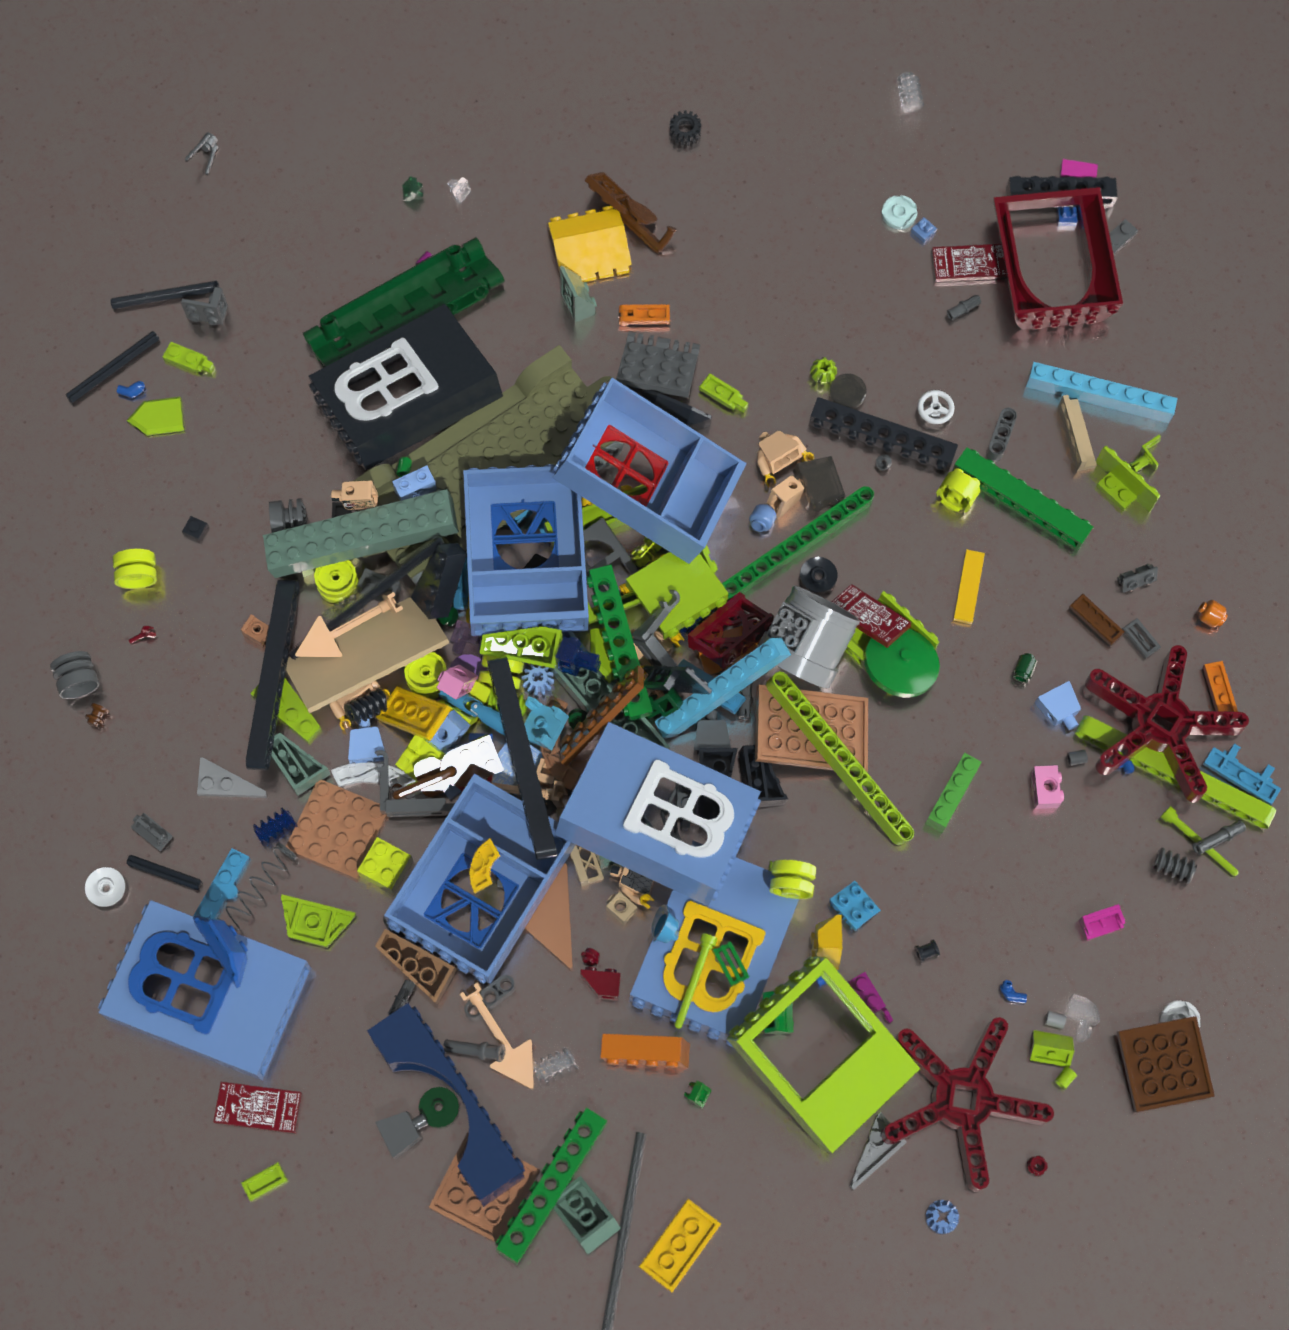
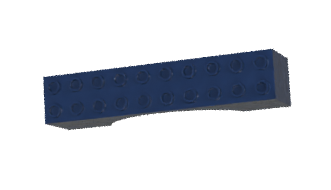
M407 1003L368 1029L367 1032L393 1073L417 1071L432 1075L449 1085L461 1098L468 1114L469 1135L466 1150L458 1164V1168L482 1206L485 1207L525 1178L523 1174L525 1171L524 1166L518 1157L513 1158L512 1155L514 1153L507 1140L502 1142L500 1139L502 1137L501 1132L495 1123L490 1124L489 1121L491 1119L483 1106L479 1108L477 1105L479 1101L473 1090L466 1089L468 1087L466 1080L460 1072L456 1074L455 1064L449 1055L447 1057L444 1056L445 1051L439 1040L432 1039L434 1038L433 1032L426 1022L422 1024L423 1019L415 1006L411 1008L409 1003Z

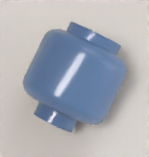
M768 504L756 505L749 517L752 528L758 532L770 530L776 520V512Z

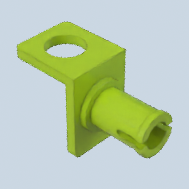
M1160 435L1142 445L1140 450L1142 456L1129 463L1131 469L1134 468L1133 471L1135 473L1148 464L1154 470H1157L1159 464L1148 449L1160 442Z

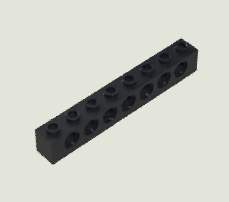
M817 397L809 424H812L815 428L830 430L833 434H841L851 440L865 442L868 446L880 447L886 452H894L900 454L903 458L915 459L921 464L933 465L939 470H950L958 447L956 443ZM826 416H832L834 419H827ZM844 422H850L852 425L847 426ZM865 427L869 429V431L865 432L861 428ZM883 433V434H885L887 437H885V438L880 437L879 434ZM896 440H903L904 443H898ZM915 445H918V446H920L922 449L918 450V449H916L914 446H915ZM932 451L938 452L939 455H933Z

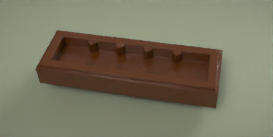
M1083 593L1069 606L1080 619L1110 646L1124 634V631Z

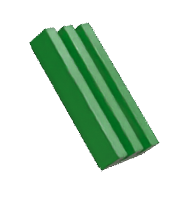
M731 941L726 945L713 949L712 952L731 987L749 979V975ZM729 948L743 975L742 977H740L726 949ZM720 952L725 956L736 980L733 981L719 954Z

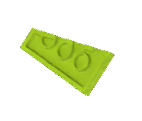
M285 678L278 718L309 743L321 730V727L312 714H309L306 706ZM259 684L250 693L251 696L255 699L257 697Z

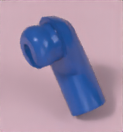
M137 381L129 387L118 385L117 393L134 398L144 391L145 384L142 381Z
M1009 980L1002 982L1000 990L1008 1001L1026 1004V993L1016 992L1012 986L1013 983Z

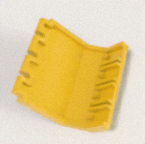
M608 206L603 207L601 212H596L595 209L585 211V215L582 216L574 213L567 215V219L561 220L560 216L550 218V222L546 224L553 240L559 274V267L564 266L579 275L583 282L596 280V272H598L599 279L613 277V269L616 270L617 275L629 273L628 266L632 265L624 224L618 210Z

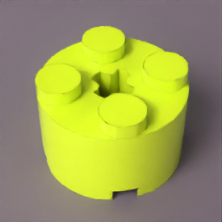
M955 468L946 475L936 495L941 497L942 500L940 502L948 509L955 512L960 510L968 512L980 493V481L965 474L961 469Z

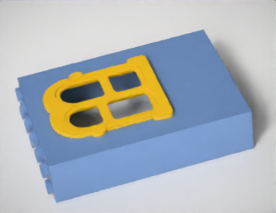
M692 841L691 846L694 847L703 845L696 841ZM736 857L716 901L711 900L709 906L672 890L667 906L669 913L679 921L678 940L663 943L660 941L653 942L652 939L630 993L629 1002H632V1006L643 1010V1008L651 1010L650 1013L657 1017H662V1015L669 1017V1021L675 1024L688 985H681L675 979V966L682 949L688 948L698 953L701 951L702 947L700 944L688 939V934L694 920L698 918L717 926L715 934L717 942L715 947L709 950L683 1024L688 1025V1029L699 1033L701 1030L707 1033V1037L711 1039H723L726 1041L725 1044L733 1047L726 1039L730 1035L729 1031L736 1025L740 1026L745 1021L744 1017L748 1013L756 1011L799 899L785 898L772 894L769 891L770 881L775 876L771 874V871ZM731 931L748 939L741 962L749 975V979L731 987L724 997L714 998L707 993L705 982L711 970L723 973L719 963L716 962L712 951L715 948H719L725 932ZM726 966L733 981L736 980L731 968ZM738 967L737 971L740 977H742L743 975Z

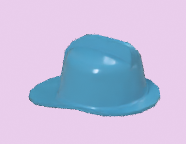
M663 904L654 916L651 926L653 942L669 943L671 940H678L679 921L669 913L666 904Z

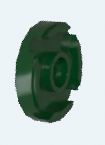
M435 1087L426 1091L421 1097L418 1106L419 1114L423 1113L429 1123L428 1125L438 1129L451 1125L458 1116L460 1109L459 1101L455 1094L444 1087ZM437 1104H442L443 1106L440 1111L435 1110Z

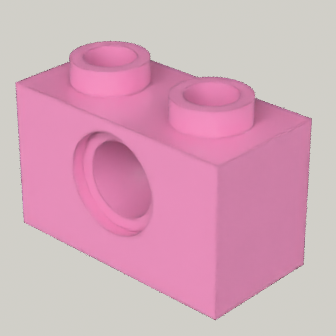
M456 665L441 672L438 677L439 684L437 688L454 699H458L471 692L478 675L461 665Z
M1058 765L1034 766L1031 770L1035 809L1058 808L1064 801L1063 790H1060L1059 784L1062 782L1061 771H1058ZM1044 784H1050L1052 786V790H1046L1044 788Z

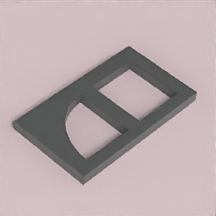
M600 518L599 521L583 531L584 542L600 541L614 550L613 553L592 567L585 560L588 576L589 570L607 566L617 558L621 560L630 575L639 571L604 518ZM603 585L598 587L601 592L607 591ZM619 589L620 596H623L624 594Z

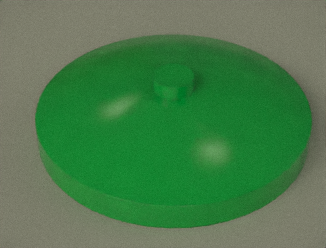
M908 629L888 648L873 638L870 639L865 648L864 665L869 677L879 688L891 695L898 697L919 696L928 691L938 677L940 662L935 648L927 638L912 629Z

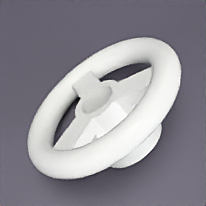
M931 390L920 397L918 412L928 423L942 424L952 417L954 403L945 392ZM932 396V404L929 405L928 409L924 410V401ZM938 396L947 401L949 409L941 406L938 402Z

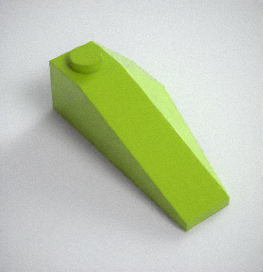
M541 626L483 634L480 654L499 658L507 656L509 660L557 668L560 666L563 649L562 630Z

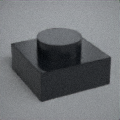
M190 516L182 533L200 542L209 525L202 520Z

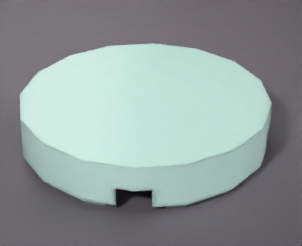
M892 196L883 204L881 215L883 221L889 227L902 230L909 228L915 222L917 207L912 199L906 196Z

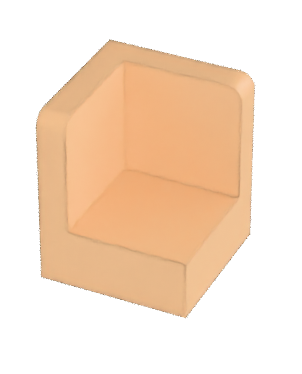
M541 758L537 768L540 786L553 789L556 779L547 768L545 759Z

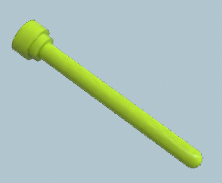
M1170 806L1161 815V819L1165 822L1168 821L1170 824L1173 823L1195 843L1202 840L1199 835L1177 817L1178 814L1173 807ZM1212 848L1205 851L1232 876L1238 875V870L1215 849Z
M702 933L700 939V946L702 948L675 1021V1027L678 1029L683 1026L709 950H712V947L716 945L717 938L712 935Z

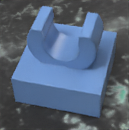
M922 218L912 227L911 232L924 243L936 232L937 228L926 218Z

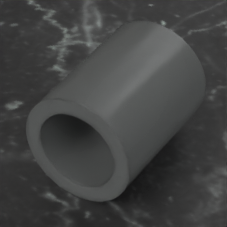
M1086 750L1068 752L1067 761L1069 766L1087 763Z

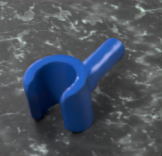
M1129 760L1118 767L1123 768L1125 774L1133 773L1135 770L1133 762Z

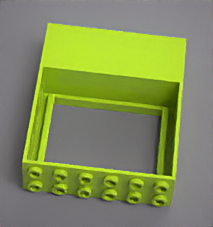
M810 956L803 962L804 966L799 971L795 970L788 976L789 980L784 985L780 984L774 989V994L770 998L766 997L759 1003V1008L755 1012L751 1011L744 1017L745 1021L740 1026L736 1025L733 1027L726 1039L817 1146L822 1150L833 1153L920 1068L826 957ZM821 976L870 1035L802 1099L754 1043L753 1039Z

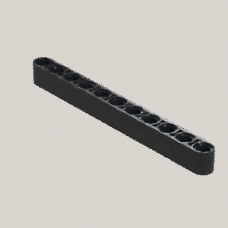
M278 580L276 584L246 754V768L248 770H268L270 766L289 656L288 651L290 650L300 586L298 580Z
M506 656L488 660V669L536 859L541 860L557 856L508 658Z

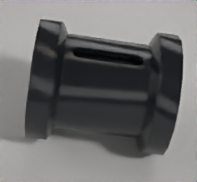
M930 940V943L920 947L918 945L914 947L917 958L921 963L933 956H940L935 940Z

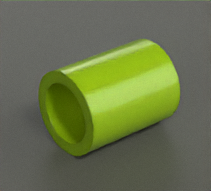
M1066 1066L1054 1081L1058 1086L1066 1090L1077 1077V1074Z

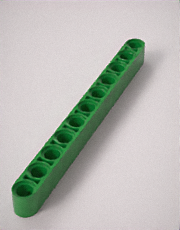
M868 486L859 488L723 582L722 585L725 589H735L733 593L728 592L727 602L739 592L745 594L869 508L874 498L873 489ZM862 495H865V496H867L869 499H868V500H864V499L861 498V496H862ZM846 506H853L854 510H849ZM831 516H838L840 519L833 520ZM823 526L825 530L820 531L816 527ZM807 536L810 540L805 541L801 537ZM792 546L795 550L789 551L786 547ZM778 557L780 561L775 562L771 558ZM763 567L765 571L759 572L756 568ZM747 577L750 579V582H743L741 579ZM715 607V608L712 609L711 611L715 612V611H717L719 608Z

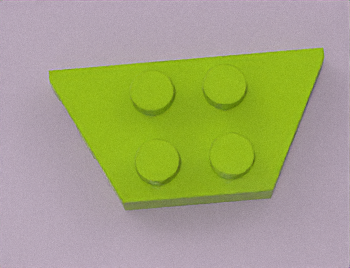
M281 895L287 935L290 939L328 948L356 917L355 912Z

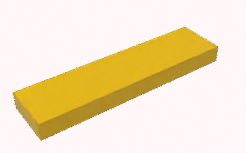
M967 549L965 551L953 621L971 625L973 623L985 553Z

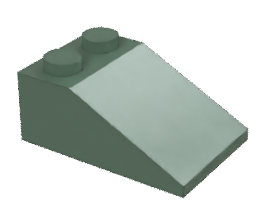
M560 266V293L574 321L578 322L595 315L597 304L594 297H590L588 293L589 287L587 283L583 282L576 273L564 266Z
M581 1176L566 1187L553 1208L587 1254L591 1253L621 1229L612 1214Z

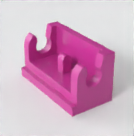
M1119 904L1082 916L1078 920L1086 940L1124 928L1123 924L1126 922Z

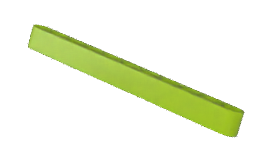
M782 671L772 675L766 683L768 691L890 840L896 845H902L911 840L914 836V830L789 676ZM775 679L780 682L781 686L776 684ZM787 694L793 698V701L788 699ZM800 710L804 711L805 716L800 713ZM812 725H815L818 731H815ZM825 740L829 742L830 747L826 745ZM837 755L842 758V762L838 760ZM850 770L854 772L855 777L850 774ZM862 785L866 787L867 792L863 790ZM875 801L879 803L880 807L875 805ZM887 816L892 819V823L888 821ZM900 831L903 832L904 838L900 835Z
M1086 715L1082 717L1075 732L1079 738L1105 751L1127 736V734ZM1146 747L1129 759L1135 766L1180 788L1163 752L1154 751ZM1200 771L1207 784V791L1202 796V799L1260 828L1269 829L1276 813L1274 807Z

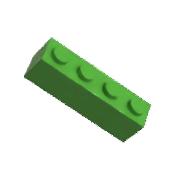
M964 753L925 824L943 833L981 765V761Z

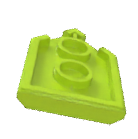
M181 396L143 401L127 419V422L137 427L147 436L184 431Z
M591 629V665L596 670L598 669L605 676L604 678L611 683L614 680L611 669L614 668L613 661L608 660L606 652L609 649L608 643H604L601 631H604V629ZM616 639L613 641L614 645L617 647H621L624 645L623 641L620 639ZM622 657L618 660L621 665L628 664L627 658Z

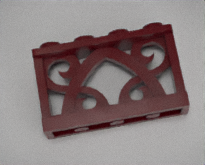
M739 592L688 634V647L693 651H699L718 664L721 669H724L731 665L737 657L744 654L754 643H757L764 632H768L774 620V615L767 613ZM751 618H758V619L761 620V621H760L759 623H757V620H756V619H751ZM742 624L741 636L723 638V626ZM716 646H720L721 652L723 649L726 650L722 654H720L715 650Z

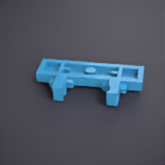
M1234 743L1229 751L1224 750L1223 752L1213 747L1203 762L1204 766L1270 806L1273 804L1281 790L1280 787L1272 783L1273 779L1270 778L1275 770L1274 767L1268 764L1262 774L1259 772L1255 773L1239 763V760L1235 758L1237 752L1241 749L1240 746Z

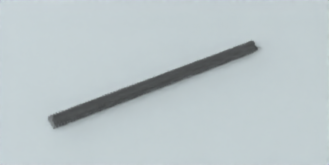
M636 1132L631 1168L629 1169L630 1173L628 1175L621 1215V1229L617 1238L616 1254L614 1255L613 1270L610 1278L611 1283H609L608 1299L606 1300V1310L603 1318L604 1323H602L601 1330L613 1329L612 1324L614 1322L612 1321L615 1318L613 1317L615 1316L614 1313H616L615 1308H617L615 1305L618 1302L616 1297H619L617 1295L619 1294V1286H621L619 1281L622 1278L620 1277L622 1276L621 1273H623L622 1268H624L622 1265L625 1262L623 1257H626L624 1252L627 1249L625 1248L627 1247L626 1244H628L627 1239H629L627 1236H629L630 1232L628 1231L631 1228L629 1223H632L630 1218L633 1215L631 1214L633 1213L632 1210H634L633 1205H635L633 1202H635L634 1200L636 1199L634 1197L637 1194L635 1189L638 1187L636 1184H638L637 1181L639 1180L637 1179L640 1176L638 1171H641L639 1166H641L640 1163L642 1162L640 1161L643 1158L641 1156L644 1153L642 1148H645L643 1143H645L644 1140L646 1139L644 1138L647 1135L641 1132Z

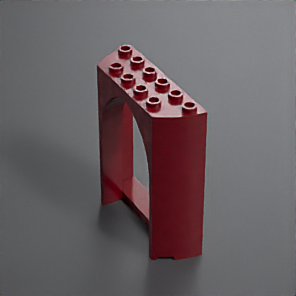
M1100 187L993 198L1016 324L1021 329L1032 328L1037 330L1042 327L1057 328L1061 325L1094 324L1104 321L1119 311L1123 305V299ZM1076 205L1077 219L1088 270V288L1084 297L1077 304L1051 307L1039 300L1030 291L1022 277L1010 211Z

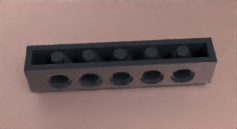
M1014 176L1009 177L1007 183V196L1061 191L1059 189L1066 191L1100 187L1104 206H1114L1118 197L1116 178Z

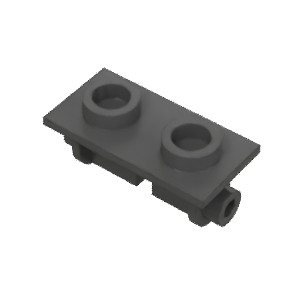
M1145 564L1135 568L1137 574H1134L1132 570L1121 573L1117 580L1119 584L1123 583L1122 592L1134 590L1137 587L1156 581L1158 567H1154L1152 564Z
M145 813L134 817L133 821L135 823L131 828L157 850L161 851L173 838L170 833Z

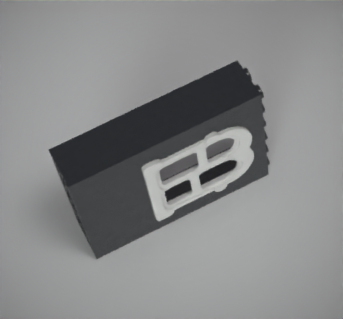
M445 304L308 376L311 382L308 385L312 393L316 394L313 396L318 406H322L321 410L326 418H330L329 421L333 429L337 428L339 430L337 433L341 441L345 440L347 442L345 445L348 451L355 454L353 457L358 465L362 464L365 470L503 397L497 373ZM404 358L408 364L404 369L392 375H389L384 367ZM375 372H378L382 378L381 381L361 391H352L348 388V386ZM410 373H415L422 385L399 398H394L386 386ZM380 391L387 404L374 411L364 410L361 407L362 400L366 396Z

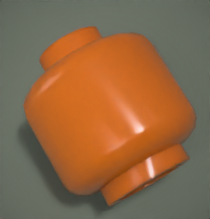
M1215 600L1202 602L1198 608L1199 619L1212 628L1222 626L1228 617L1226 608Z

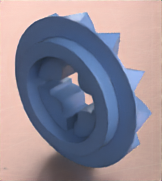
M938 1200L928 1207L926 1221L933 1231L946 1234L956 1228L959 1223V1213L956 1206L949 1201ZM938 1211L942 1213L949 1211L946 1216L947 1222L944 1220L936 1222L940 1216Z

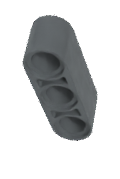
M1004 408L1001 411L991 437L986 456L993 462L1001 460L1006 450L1017 418V413L1012 408ZM1003 417H1008L1011 421H1007ZM998 433H1003L1005 437L999 436ZM992 449H998L1000 452L996 453Z
M502 975L479 992L489 1012L513 994L515 982L511 976ZM509 981L512 985L510 989L503 990L500 987L501 983ZM492 993L495 995V1000L493 1002H486L484 1000L485 996ZM469 1000L464 1007L465 1014L469 1020L477 1021L482 1018L480 1012L476 1015L468 1013L469 1008L475 1006Z

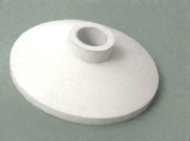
M109 867L95 870L89 875L85 883L87 898L93 904L100 907L114 905L122 898L125 892L123 876L117 870ZM110 886L109 891L104 892V887Z

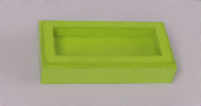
M277 1162L241 1182L249 1200L253 1201L286 1183L288 1180L280 1164Z

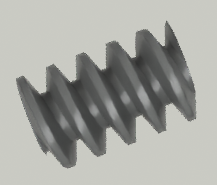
M1163 847L1158 850L1152 868L1155 865L1157 866V872L1164 868V875L1171 871L1172 878L1178 874L1179 881L1186 877V884L1191 882L1197 868V864L1195 865L1193 859L1187 863V857L1184 856L1180 859V854L1178 853L1172 857V851L1169 850L1165 854V848Z

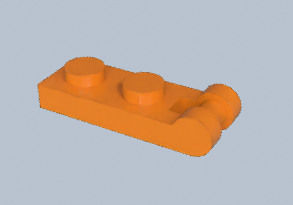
M670 304L619 306V313L621 314L619 325L628 326L629 324H670Z

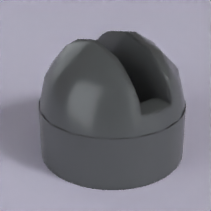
M888 455L877 457V468L881 471L889 469L892 465V459Z

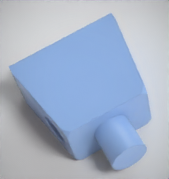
M1070 681L1036 699V706L1054 726L1064 722L1070 731L1079 725L1074 716L1079 713L1081 708Z
M369 718L365 722L361 719V724L358 725L359 729L350 731L349 763L358 764L384 761V756H377L374 753L378 750L385 751L378 727H370Z

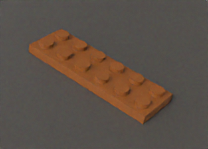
M637 665L634 669H630L626 673L625 679L621 683H616L612 688V692L608 696L605 695L600 700L599 705L588 712L586 719L583 722H578L570 735L567 734L562 739L560 762L567 766L606 727L608 722L644 688L643 668Z

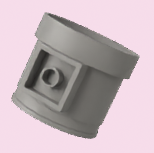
M793 586L790 595L782 603L768 632H764L756 648L770 638H782L791 655L777 666L814 685L830 688L838 673L836 666L853 637L860 619L815 593L798 586Z

